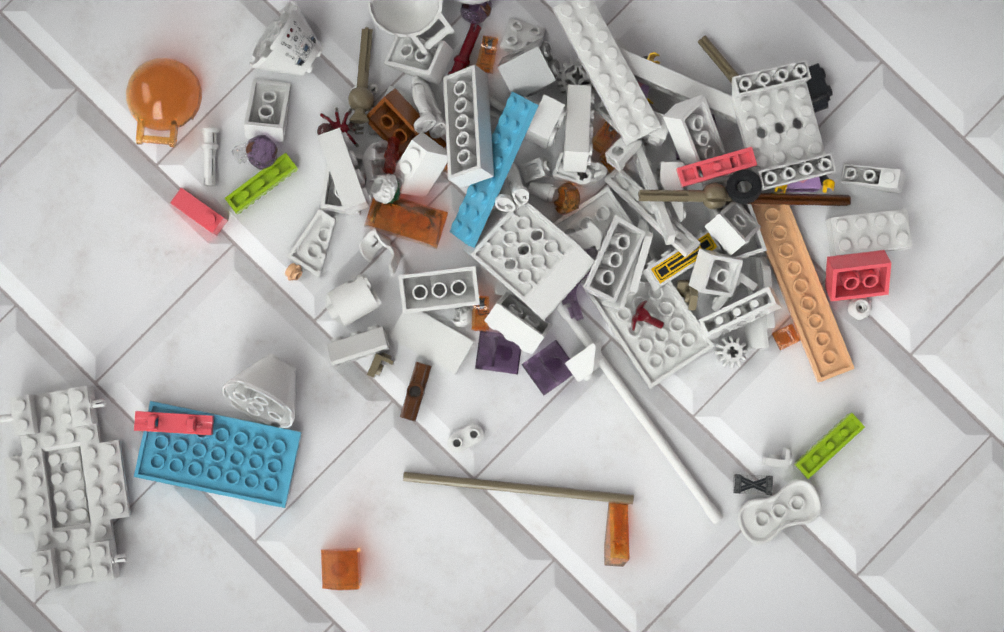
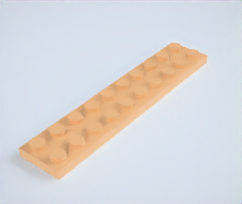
M752 204L757 222L761 226L760 231L767 249L765 251L817 383L855 369L790 205Z

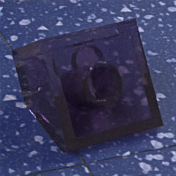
M480 331L475 369L518 375L521 356L519 345L513 341H508L502 333Z
M557 340L521 364L543 396L573 375L565 364L570 358Z

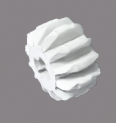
M729 336L728 341L722 338L721 342L723 345H716L717 348L721 349L720 351H715V355H721L717 362L724 360L723 367H726L729 363L730 369H734L735 364L738 367L742 365L740 360H747L746 357L742 356V354L748 353V350H742L746 343L739 345V337L735 341L733 336ZM729 347L735 351V354L732 355L733 358H731V354H727V350H730Z

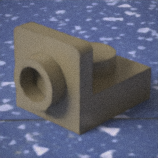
M678 280L676 289L681 297H684V302H688V310L696 311L698 290L689 286L690 280Z
M381 352V355L376 354L367 375L373 378L376 375L380 376L384 367L381 364L382 361L393 365L395 361L391 360L392 356Z

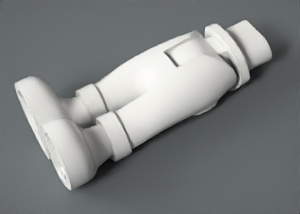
M414 76L411 85L412 95L420 117L414 123V129L417 133H425L429 130L432 138H440L446 134V124L442 118L441 111L437 107L435 94L424 79Z
M514 161L500 190V194L495 198L496 208L504 212L515 210V203L523 206L529 200V190L522 185L521 176Z

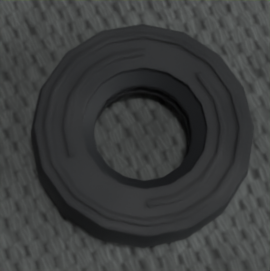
M751 170L736 171L730 175L727 181V193L734 202L739 204L754 202L762 192L761 179ZM741 181H748L751 183L752 188L748 192H740L737 190V185Z

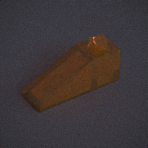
M609 502L604 541V565L623 567L630 559L628 504Z

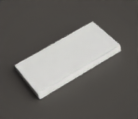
M402 312L389 335L393 340L453 374L457 373L474 343L473 340L423 312L406 314Z

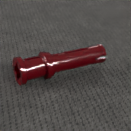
M470 24L459 55L454 57V65L447 75L469 67L470 55L482 29L479 25L475 29V24Z

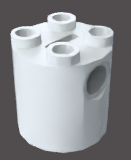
M359 274L327 293L326 308L333 320L347 326L377 309L382 304L375 290L370 291L372 285L365 274Z

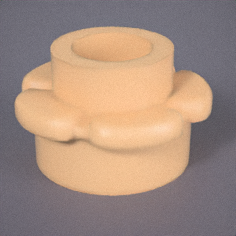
M292 263L288 266L285 275L289 281L298 280L301 277V265Z

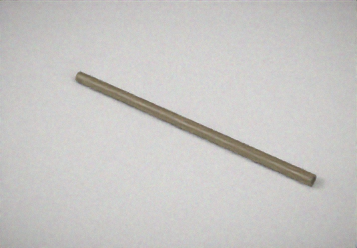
M404 472L403 481L632 505L634 501V495L413 472Z

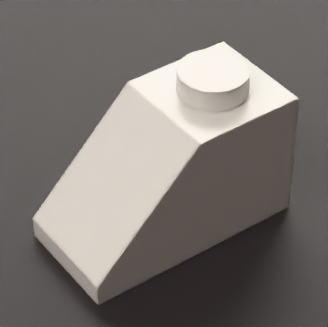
M600 338L565 363L578 382L583 378L587 381L595 375L594 371L599 367L602 346Z

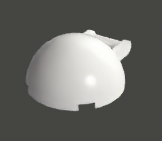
M370 0L368 2L370 15L375 24L383 31L395 37L412 38L424 55H427L429 53L428 50L446 35L455 32L441 14L443 0ZM439 18L445 27L422 44L417 36L429 30Z

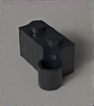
M819 63L809 66L811 79L806 82L815 113L827 109L830 96L833 95L830 85H827L825 81V71L822 67L820 68Z

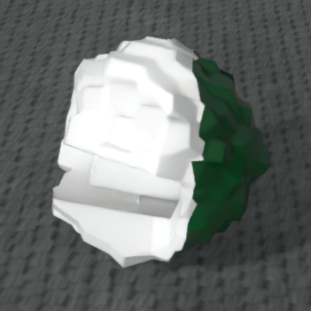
M378 175L370 186L374 199L383 204H390L399 199L401 188L395 175Z

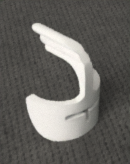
M373 228L360 242V252L368 262H371L382 246L387 248L392 255L388 267L391 271V276H394L401 260L400 253L390 244L391 240Z

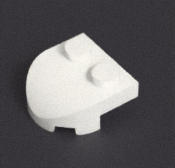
M385 140L375 142L365 151L363 162L367 181H374V178L378 175H391L394 171L392 161L398 160V156L395 150H391L388 147L389 142Z

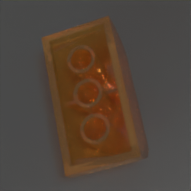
M373 197L364 227L375 228L379 232L437 249L448 212L400 197L390 204H383Z

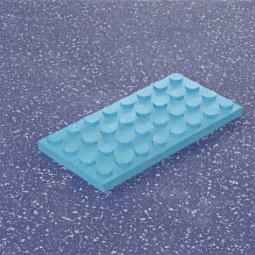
M150 401L148 412L214 416L213 435L143 431L134 477L286 508L302 432ZM158 418L155 420L156 427H158Z

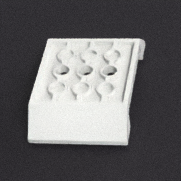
M807 60L732 77V103L744 148L752 147L757 166L750 168V170L760 177L762 191L836 172L832 153H825L806 83L811 79ZM794 119H798L801 122L800 129L793 126ZM776 123L783 126L782 133L775 131ZM757 128L764 129L765 137L761 138L757 135Z
M528 202L523 206L515 203V210L504 212L497 209L486 222L475 248L467 244L462 248L471 258L481 264L521 299L543 321L590 271L595 262L575 241ZM541 232V239L533 240L534 233ZM522 247H529L527 254L521 255L519 253ZM509 261L516 262L513 269L506 268Z

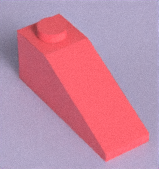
M180 188L170 202L216 236L228 221L183 188Z

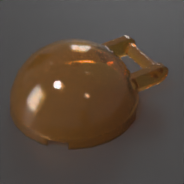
M155 58L138 66L130 76L126 87V102L131 115L137 121L136 144L152 143L176 147L178 127H182L191 119H194L202 101V89L199 79L187 65L170 58ZM145 127L157 131L170 130V137L144 135Z

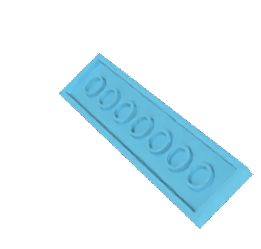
M511 92L495 131L491 135L494 177L471 184L468 187L466 196L450 229V233L474 248L495 204V198L499 195L539 106L515 92Z

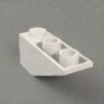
M844 164L840 182L878 191L902 193L905 174L900 169Z

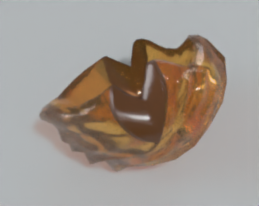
M566 182L558 188V199L554 201V205L557 207L555 210L559 214L571 213L579 208L580 193L571 182Z

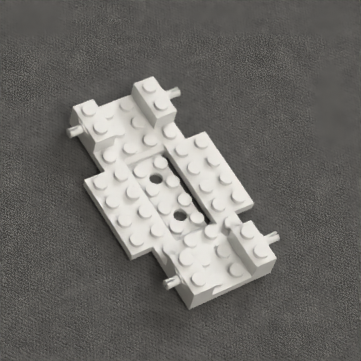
M81 386L42 394L11 397L10 414L0 415V418H6L1 419L0 423L11 421L15 436H20L23 455L4 458L14 535L34 533L36 551L31 553L32 568L20 570V574L26 573L20 576L21 578L33 576L36 592L80 583L114 580L120 577L118 562H127V558H122L127 556L126 553L117 555L112 519L131 516L121 440L101 443L97 408L105 407L106 404L102 403L105 402V399L95 400L94 386ZM46 451L49 453L48 462L51 467V482L53 483L54 501L57 511L56 519L59 525L57 528L56 524H54L45 459ZM65 462L70 463L72 466L69 473L62 471V465ZM70 500L77 503L75 511H70L67 508V503Z

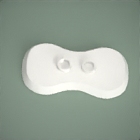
M802 479L790 481L777 494L771 497L752 499L744 503L738 512L739 527L743 535L754 544L768 543L779 532L789 526L803 525L814 521L822 509L821 499L817 490L809 481Z

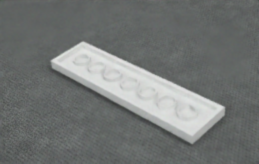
M567 0L554 7L553 11L626 146L660 129L662 126L594 1Z

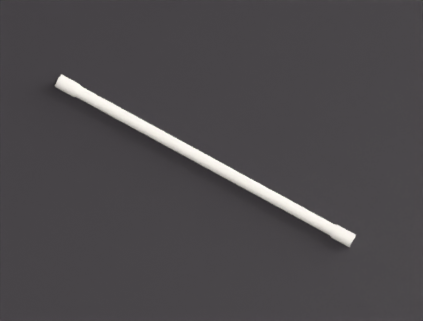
M562 300L556 309L587 348L594 343L576 319L567 303ZM601 353L600 368L702 505L714 524L719 522L723 518L721 513L708 499Z

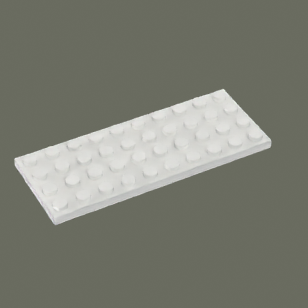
M609 187L553 223L568 235L588 228L587 223L591 222L602 231L603 241L614 216H618L633 225ZM593 247V249L586 251V253L595 261L599 250L596 251L595 247ZM650 249L643 271L647 268V263L656 259ZM590 271L580 280L579 283L582 287H584ZM642 273L637 293L635 295L628 293L623 311L602 305V299L585 290L650 389L714 347L711 340L706 338L701 325L691 310H688L687 304L671 281L654 291ZM644 300L648 301L643 308L648 310L652 317L664 322L662 329L645 321H637L635 331H632V316L636 314L635 309Z

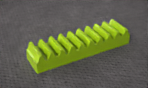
M285 152L277 160L273 161L225 197V200L236 214H240L249 205L259 200L261 196L271 191L273 187L278 186L285 178L290 177L298 168Z
M853 413L847 414L822 439L818 440L810 450H807L799 460L795 461L794 465L809 479L860 433L865 426Z

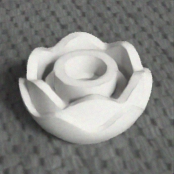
M866 297L850 299L848 303V313L857 320L867 318L871 313L872 305Z
M464 306L456 309L454 312L455 318L452 322L457 327L467 326L473 316L471 308Z

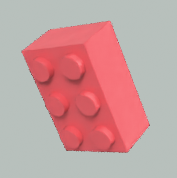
M885 250L827 257L825 289L830 300L840 301L889 295L891 261Z

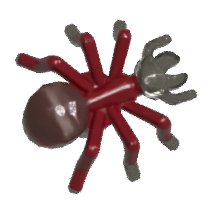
M335 107L337 122L332 121L328 116L321 113L320 116L329 123H322L317 129V134L321 135L340 128L343 133H347L351 142L356 147H359V144L348 131L361 135L364 132L357 131L363 130L364 127H360L359 125L362 124L354 122L346 124L348 116L353 111L351 108L345 113L341 124L338 107Z

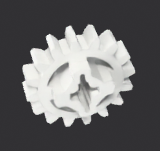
M578 57L576 62L572 58L569 59V64L563 62L564 69H559L561 75H558L557 80H561L557 86L563 87L561 90L562 94L567 92L568 86L566 83L576 85L575 75L577 71L580 79L578 85L589 83L587 86L595 89L588 74L581 69H584ZM574 67L572 72H567L570 68Z

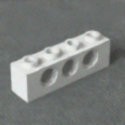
M768 286L699 319L706 338L714 340L782 307L775 291Z

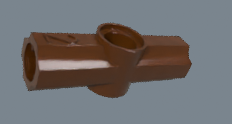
M415 362L401 410V418L416 422L432 366ZM413 386H418L421 389V394L418 397L411 395V388Z

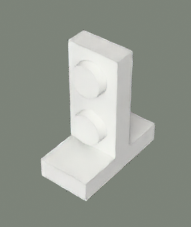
M740 272L733 296L742 285L753 293H756L759 286ZM717 295L711 303L713 305L711 309L716 312L726 307L733 296Z

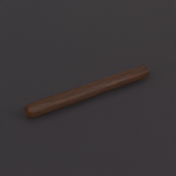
M761 193L754 202L748 204L848 206L851 204V197L849 195Z

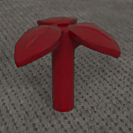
M647 300L641 302L635 309L636 314L632 316L631 320L632 331H635L637 321H645L660 329L664 326L663 321L652 317L648 310L643 308L648 302Z

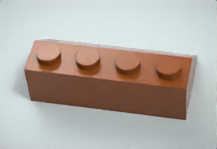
M396 88L384 96L366 115L371 128L383 140L389 142L388 146L396 151L400 159L411 140L420 134L414 129V123L420 117V114ZM429 130L424 133L443 148L447 146L441 137L432 138Z

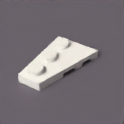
M319 209L287 257L317 277H320L335 219Z

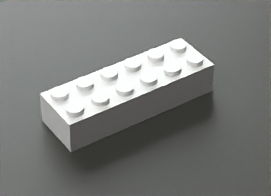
M476 65L443 77L448 180L461 188L494 177L488 74Z

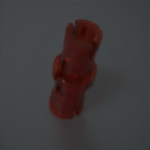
M390 137L388 139L387 150L384 152L385 163L383 171L390 175L396 171V162L399 160L400 140L397 137Z

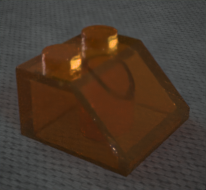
M360 547L321 549L322 589H360Z

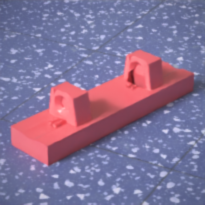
M752 147L682 166L677 168L676 171L681 188L732 174L739 170L756 167L757 162ZM699 168L701 169L703 177L699 175Z
M135 411L134 431L213 435L214 416ZM157 418H158V427L155 426V420H156Z

